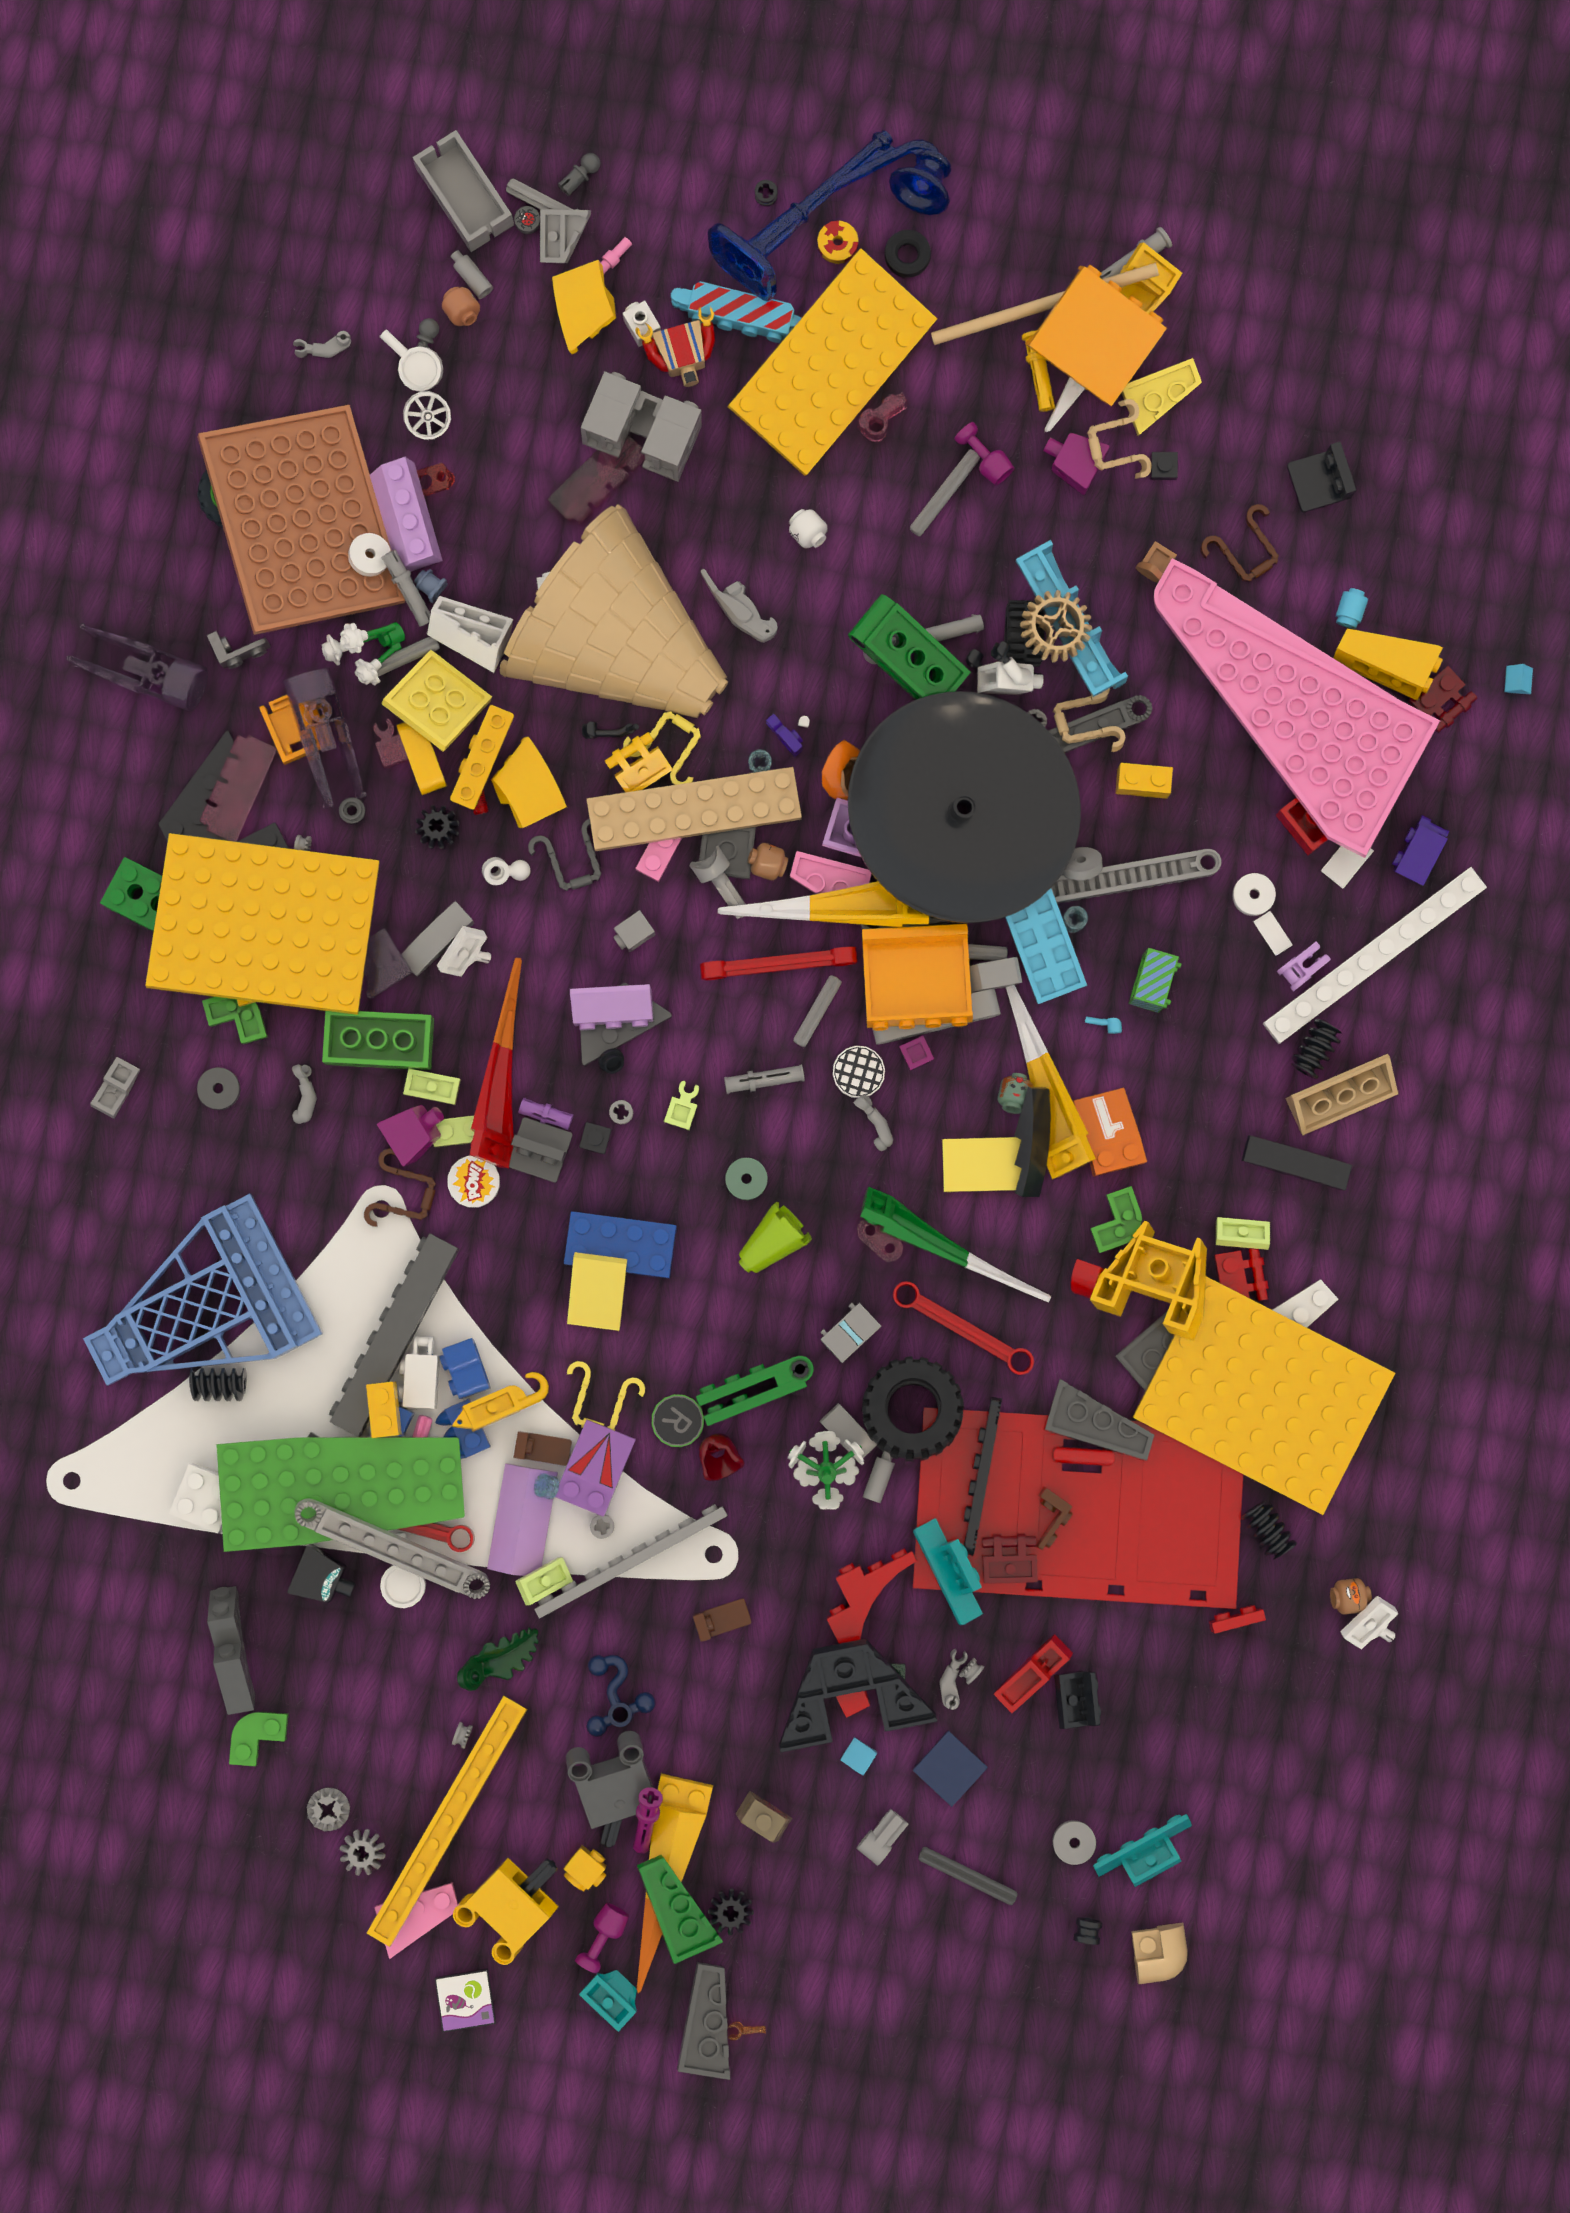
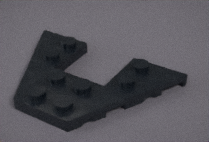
M229 731L224 733L159 822L167 842L169 833L226 841L207 801L253 778L247 765L245 766V761H243L238 769L243 758ZM275 822L237 841L289 849Z
M867 1639L815 1648L812 1650L783 1731L779 1748L780 1752L833 1742L824 1703L825 1698L876 1689L885 1732L937 1722L936 1713Z

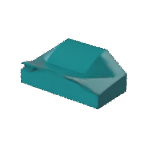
M618 1970L607 1974H596L579 1993L618 2032L637 2012L635 2006L637 1988Z

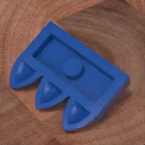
M470 1398L442 1411L435 1423L442 1426L452 1425L462 1412V1406L471 1403ZM450 1427L443 1436L459 1438L461 1459L491 1447L483 1428L472 1432L471 1429Z

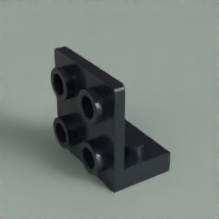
M1341 442L1331 444L1326 452L1293 461L1287 465L1298 503L1303 513L1351 499L1356 492Z

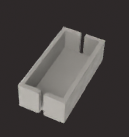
M455 130L437 142L441 155L439 158H437L432 145L412 158L416 170L470 252L490 241L489 235L491 233L496 237L514 226L511 212Z

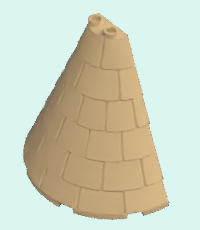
M619 504L616 507L611 506L585 528L581 537L584 541L581 544L576 542L571 544L536 592L537 596L534 602L537 605L535 608L530 606L524 611L504 651V654L509 659L508 661L503 660L501 662L500 674L504 677L533 681L535 684L599 695V698L629 702L632 705L661 709L667 712L672 711V713L698 718L701 713L705 715L713 705L711 699L716 692L720 695L727 686V676L712 651L708 649L695 623L688 616L658 562L653 558L627 510Z

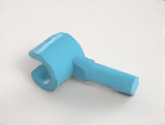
M1086 1016L1085 1023L1107 1026L1108 1034L1122 1032L1121 1021L1117 1018L1099 1019Z

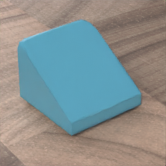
M854 1737L840 1760L863 1776L877 1755V1751Z

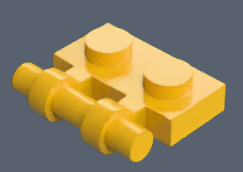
M649 732L641 737L636 736L632 739V743L621 750L618 748L612 752L613 755L605 760L610 769L617 764L621 766L622 770L615 774V778L625 792L643 790L673 770L658 746L650 752L646 748V745L654 741ZM639 751L642 757L629 765L626 758Z

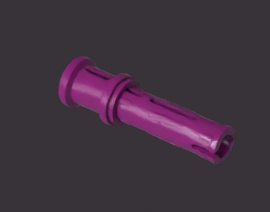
M645 1788L640 1791L638 1796L640 1803L636 1808L638 1824L633 1843V1849L637 1853L649 1851L654 1822L660 1816L659 1806L662 1804L663 1797L661 1792L655 1788ZM652 1795L651 1802H648L649 1796Z

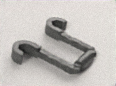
M590 818L582 825V835L585 846H587L589 858H591L593 870H595L591 876L587 874L570 880V883H565L549 839L541 835L535 836L528 845L529 853L533 856L535 854L534 847L537 843L542 842L546 844L559 887L566 891L571 888L575 890L593 884L592 881H598L602 874L587 833L589 826H591Z

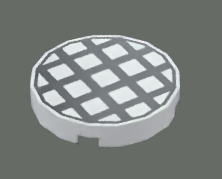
M854 1046L845 1049L838 1055L833 1066V1078L836 1086L842 1093L851 1098H859L861 1095H872L880 1088L884 1080L885 1068L883 1061L874 1050L868 1047Z

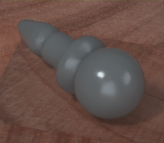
M426 318L419 324L420 334L416 338L420 339V342H418L417 347L428 348V343H434L433 338L439 333V325L434 319Z

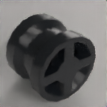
M1077 1917L1076 1925L1078 1928L1073 1940L1085 1944L1099 1945L1100 1937L1098 1933L1102 1928L1103 1922Z

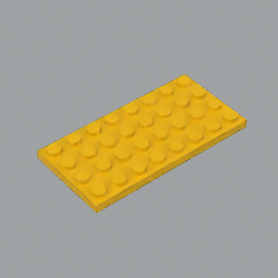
M859 249L727 407L806 476L934 324L937 318L865 251Z

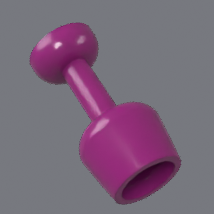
M971 422L959 431L954 440L961 445L968 443L982 458L979 466L980 473L995 486L999 485L1014 471V466L1003 451L995 450L991 453L976 437L978 432L977 425Z
M606 1903L593 1921L594 1927L599 1931L588 1953L577 1955L575 1962L582 1968L598 1974L601 1965L597 1957L608 1937L617 1939L622 1936L629 1919V1914L611 1903Z

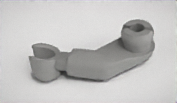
M340 331L335 337L324 344L313 343L312 345L307 344L304 340L297 339L293 342V345L305 348L304 350H295V355L299 358L305 357L307 353L312 354V356L331 358L347 349L351 344V339L348 332Z
M298 1064L292 1067V1071L299 1079L302 1097L298 1110L293 1112L292 1118L295 1123L301 1124L311 1120L317 1097L312 1082L308 1080V1077L311 1075V1068L308 1065L301 1066Z
M861 1095L853 1103L858 1108L864 1110L867 1118L874 1124L879 1135L874 1140V1144L878 1150L884 1151L893 1144V1137L888 1123L875 1107H872L871 1099L867 1095Z
M956 1649L951 1651L950 1657L952 1662L950 1665H947L939 1682L943 1704L946 1708H950V1710L956 1709L960 1703L955 1680L959 1673V1666L967 1660L965 1650L963 1657L959 1660L955 1659Z

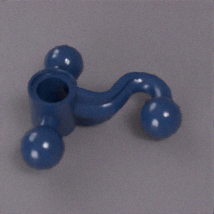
M596 1655L590 1658L588 1662V1669L594 1676H603L608 1671L609 1666L612 1665L618 1669L617 1674L607 1686L606 1693L611 1705L608 1715L604 1717L592 1716L587 1721V1731L595 1737L605 1734L607 1727L610 1725L616 1727L628 1725L635 1713H650L656 1704L654 1696L648 1692H642L637 1695L635 1702L631 1704L620 1701L617 1690L628 1676V1666L625 1660L618 1655H608L605 1657ZM617 1707H624L628 1711L626 1721L619 1722L615 1719L614 1711Z

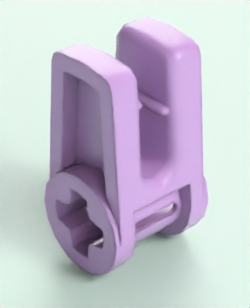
M1317 941L1277 971L1279 975L1283 974L1292 985L1290 987L1292 991H1295L1310 979L1311 975L1331 960L1328 955H1324L1321 958H1317L1310 967H1303V962L1307 958L1310 959L1313 956L1312 954L1320 948Z

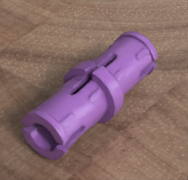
M523 1098L518 1114L540 1120L542 1124H553L565 1130L570 1128L573 1114L552 1108L550 1104L546 1103V1105L526 1098Z

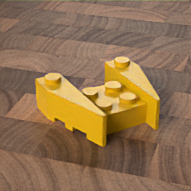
M1144 1221L1133 1234V1238L1128 1245L1115 1256L1116 1259L1109 1268H1105L1099 1275L1090 1300L1097 1309L1120 1317L1131 1291L1171 1303L1163 1325L1169 1333L1194 1341L1204 1314L1207 1248L1200 1238L1196 1239L1192 1251L1154 1239L1155 1231L1149 1222Z

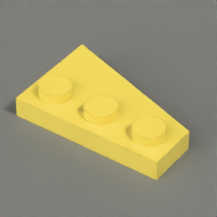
M1193 358L1130 382L1121 392L1124 400L1132 399L1138 404L1139 416L1133 421L1138 436L1202 383Z

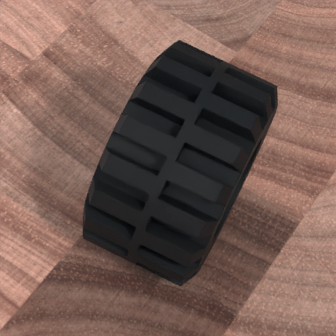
M1009 600L1006 606L1004 642L1010 645L1007 656L1009 658L1012 657L1016 663L1039 667L1043 661L1041 659L1043 652L1039 651L1036 655L1032 654L1035 649L1034 644L1030 647L1025 645L1030 640V637H1021L1022 632L1028 629L1020 627V623L1026 620L1022 617L1023 612L1030 611L1027 607L1028 603L1033 602L1036 604V602L1032 600ZM1044 610L1040 611V612L1038 613V615H1041V616L1044 617L1045 611H1044ZM1036 623V630L1042 640H1045V631Z

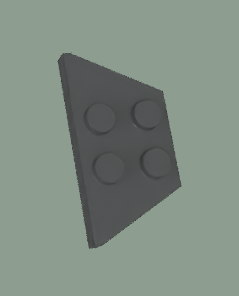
M623 983V984H621L620 986H629V985H628L627 983ZM652 1001L654 1022H648L646 1027H632V1023H622V1028L607 1029L606 1024L595 1025L594 1030H580L583 1065L586 1066L597 1060L606 1050L616 1049L672 1017L671 1013Z

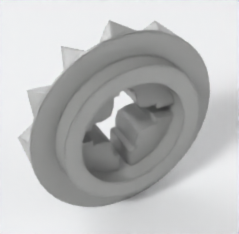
M335 1788L320 1789L311 1796L308 1802V1819L314 1827L323 1831L337 1830L349 1817V1801L341 1791ZM336 1801L332 1809L335 1814L333 1816L328 1814L322 1819L321 1816L324 1809L321 1807V1804L327 1806Z

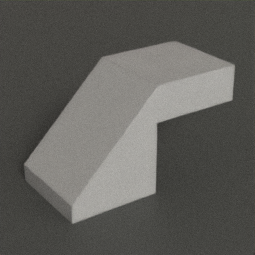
M1018 957L969 966L971 993L1005 988L1022 983Z

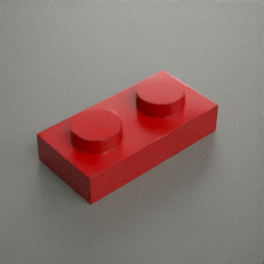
M1255 1605L1240 1608L1239 1614L1231 1616L1229 1612L1214 1615L1215 1620L1208 1622L1211 1632L1215 1634L1265 1621L1266 1618L1263 1609H1256Z

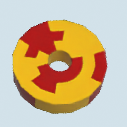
M831 221L824 225L819 232L817 239L818 251L828 262L835 264L845 263L852 259L857 252V232L847 222ZM835 239H840L843 243L841 245H835L833 241Z

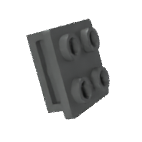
M524 1117L518 1134L514 1135L511 1143L513 1150L509 1168L556 1183L573 1134Z

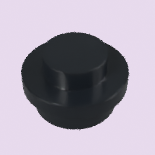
M608 1049L600 1055L598 1064L607 1073H617L624 1066V1055L619 1049Z

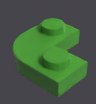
M213 997L202 1001L210 1027L235 1020L241 1044L268 1038L261 1010L256 1002L240 1007L238 1006L237 999Z
M1132 1186L1106 1195L1114 1220L1090 1228L1098 1253L1129 1243L1133 1238V1234L1141 1226L1142 1215Z
M253 1712L240 1719L232 1732L229 1764L257 1766L259 1740L286 1741L288 1714Z

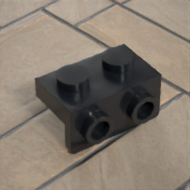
M1077 1671L1054 1675L1059 1728L1099 1726L1101 1709L1098 1704V1681L1095 1672Z

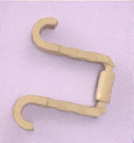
M1121 400L1118 402L1119 405L1127 406L1129 409L1128 417L1106 422V424L1093 425L1087 433L1092 459L1095 462L1094 466L1099 470L1139 461L1142 469L1139 473L1135 474V479L1143 478L1149 475L1152 468L1150 459L1144 454L1102 462V452L1096 433L1126 425L1135 421L1139 416V407L1134 400Z
M1110 688L1094 697L1091 695L1086 698L1057 703L1053 710L1055 713L1054 719L1063 741L1070 744L1098 737L1116 736L1119 741L1113 742L1111 752H1116L1123 747L1125 733L1116 726H1109L1072 736L1069 735V728L1064 713L1061 712V710L1102 703L1107 699Z

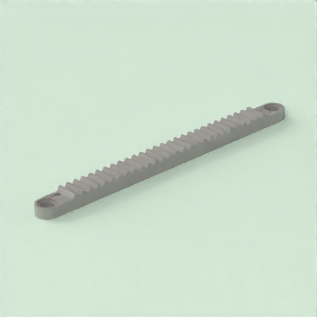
M1203 849L1103 867L1097 876L1087 880H1072L1062 874L1051 889L1057 904L1183 882L1214 875L1220 869L1221 857L1215 850ZM1211 856L1215 861L1214 868L1210 870L1204 869L1200 864L1201 858ZM929 916V924H902V927L934 926L947 924L951 921ZM861 924L862 929H871L867 925ZM879 926V927L876 928V929H879V928H898V927Z

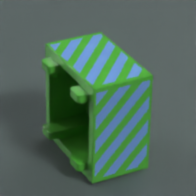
M1148 948L1142 955L1129 1004L1157 1013L1163 1008L1166 1009L1167 1005L1171 1003L1167 996L1174 972H1177L1178 968L1180 969L1182 965L1177 963L1179 957Z

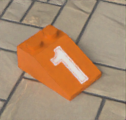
M1124 1088L1073 1101L1089 1133L1086 1137L1096 1158L1089 1162L1093 1177L1147 1162L1141 1137Z

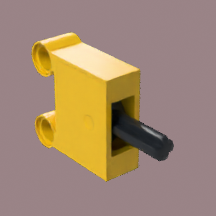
M507 1858L474 1893L467 1894L455 1907L453 1918L458 1925L470 1927L481 1916L501 1935L492 1948V1956L499 1964H510L521 1951L526 1941L559 1907L540 1889L557 1871L555 1861L545 1859L527 1876Z

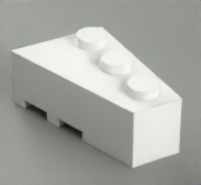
M439 596L431 610L427 635L494 673L510 640L513 619Z

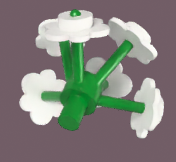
M833 1431L818 1432L815 1434V1437L809 1440L810 1446L815 1447L817 1451H823V1462L818 1465L816 1458H807L802 1455L806 1447L805 1441L802 1442L800 1447L795 1445L793 1449H790L788 1459L791 1460L789 1463L791 1469L798 1462V1467L794 1470L793 1475L795 1479L800 1480L801 1486L806 1487L808 1484L815 1486L819 1483V1480L825 1484V1489L818 1490V1494L812 1498L813 1503L819 1505L820 1509L839 1508L840 1502L843 1501V1495L839 1494L838 1489L830 1488V1484L834 1480L839 1484L843 1482L846 1485L853 1484L855 1482V1475L859 1473L858 1467L855 1466V1459L861 1465L864 1464L862 1447L856 1442L851 1444L847 1439L844 1441V1445L850 1452L843 1457L838 1456L834 1464L829 1462L828 1451L835 1450L836 1445L840 1443V1438L836 1437Z

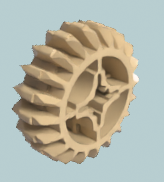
M1056 590L1054 598H1052L1049 591L1045 592L1044 599L1037 595L1035 597L1036 604L1029 602L1027 607L1030 611H1024L1022 617L1026 620L1020 623V627L1028 630L1022 632L1021 637H1030V640L1025 644L1026 647L1034 644L1035 649L1032 654L1036 655L1039 651H1042V660H1046L1049 654L1051 655L1052 662L1057 661L1058 655H1060L1063 662L1067 661L1068 653L1074 658L1078 654L1076 649L1082 651L1085 648L1082 641L1088 642L1090 636L1085 632L1091 631L1092 626L1084 623L1091 619V615H1082L1087 609L1086 605L1078 608L1077 604L1080 599L1077 597L1073 602L1070 601V592H1067L1064 598H1061L1060 590ZM1059 607L1053 616L1044 615L1043 617L1038 615L1045 608ZM1067 611L1074 618L1076 623V629L1073 628L1074 625H1071L1067 622ZM1060 616L1058 623H1060L1059 627L1062 628H1059L1052 637L1054 630L1052 629L1053 626L1050 625ZM1036 623L1046 632V641L1042 640L1036 630ZM1070 636L1074 638L1072 642L1066 645L1054 646V642L1058 637L1068 638Z

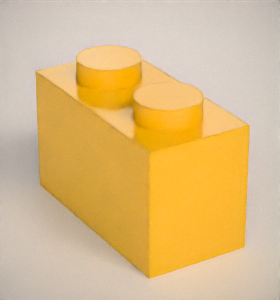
M1120 763L1117 769L1115 794L1167 799L1171 794L1173 767Z
M396 1382L367 1384L372 1438L402 1435Z

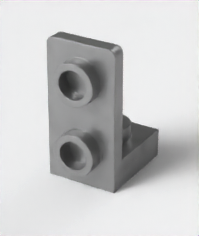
M217 631L207 635L216 657L224 669L227 667L229 669L236 668L243 663L242 660L251 656L252 658L260 657L267 652L266 649L271 647L268 640L262 638L228 654L232 649L225 636L221 638Z

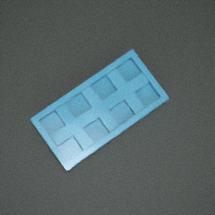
M1051 888L1027 908L1005 917L1037 1004L1087 986Z

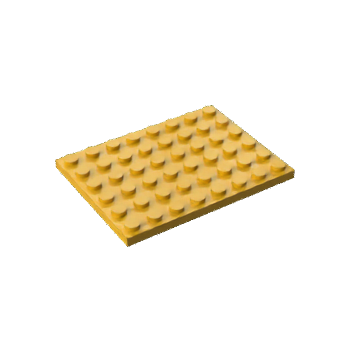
M169 833L146 988L358 1015L380 864L379 860Z
M1205 1276L1204 1314L1194 1341L1177 1335L1173 1336L1133 1418L1323 1515L1395 1373Z

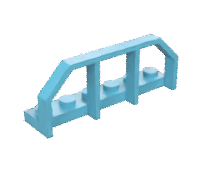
M1051 540L1016 559V563L1035 596L1040 595L1044 599L1045 592L1049 591L1052 598H1054L1056 590H1060L1061 598H1064L1067 592L1071 593L1070 601L1073 602L1077 598L1079 589L1077 586L1068 588L1053 556V543ZM1048 607L1043 610L1046 615L1053 616L1059 607ZM1067 611L1066 620L1071 625H1074L1073 628L1076 629L1075 620ZM1060 616L1052 624L1055 632L1062 628L1059 627L1060 623H1058ZM1100 626L1085 632L1090 636L1088 642L1082 641L1085 648L1082 651L1076 649L1077 656L1074 658L1070 656L1092 697L1111 687L1116 689L1125 684L1128 675L1126 672L1120 674L1110 662L1099 642L1102 633ZM1070 636L1068 638L1059 637L1063 645L1074 640Z

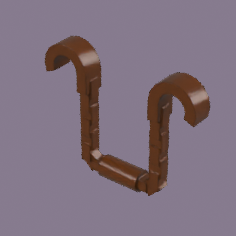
M1256 504L1248 510L1246 522L1268 554L1271 555L1270 560L1266 559L1250 570V574H1246L1220 537H1206L1200 547L1201 554L1206 559L1210 553L1207 550V545L1210 543L1216 544L1242 581L1251 582L1253 578L1257 579L1273 568V564H1277L1279 554L1276 553L1274 547L1268 542V539L1252 518V514L1255 512L1261 513L1263 517L1269 516V510L1261 504Z
M388 1148L381 1152L378 1161L384 1171L416 1179L417 1181L427 1182L429 1186L425 1188L420 1207L422 1212L419 1214L380 1203L368 1205L364 1211V1219L372 1227H378L377 1221H373L370 1218V1213L374 1209L392 1212L401 1216L404 1215L421 1221L428 1216L427 1212L431 1210L436 1191L433 1190L436 1183L432 1177L385 1165V1158L388 1155L395 1156L393 1150Z

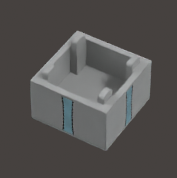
M851 1303L848 1306L851 1311L828 1333L824 1329L820 1332L824 1336L820 1341L841 1363L881 1327L860 1303L856 1307Z

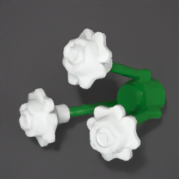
M397 622L370 631L357 629L355 623H347L344 625V630L340 633V642L333 639L330 634L327 635V642L322 644V652L325 660L334 661L338 666L340 665L342 652L349 650L350 653H360L361 647L365 642L378 638L383 647L388 646L390 648L382 656L370 663L362 659L355 662L357 666L355 675L359 681L366 685L369 683L376 685L380 682L377 670L382 667L381 664L390 655L402 648L400 643L405 640V634Z

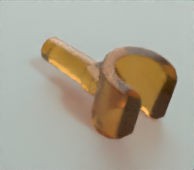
M732 2022L728 2026V2028L736 2027L739 2030V2035L733 2034L728 2036L730 2040H738L744 2034L766 2033L765 2026L748 2027L743 2026L740 2022Z

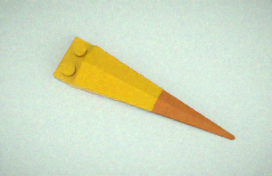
M661 1773L658 1790L662 1794L663 1801L661 1806H659L660 1816L653 1826L649 1860L662 1855L682 1882L707 1815L713 1785ZM647 1892L637 1982L638 1993L643 1987L662 1936Z

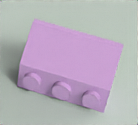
M650 984L570 989L574 1026H579L580 1030H594L595 1025L606 1024L607 1029L622 1028V1023H632V1027H646L648 1022H654Z

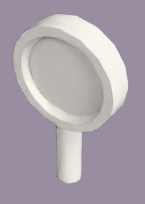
M387 329L380 335V338L401 357L398 372L405 386L415 391H426L434 388L439 383L443 374V365L435 351L421 346L408 350Z
M406 1532L395 1533L406 1539ZM392 1565L382 1576L380 1589L387 1603L394 1607L407 1608L421 1600L425 1593L426 1580Z

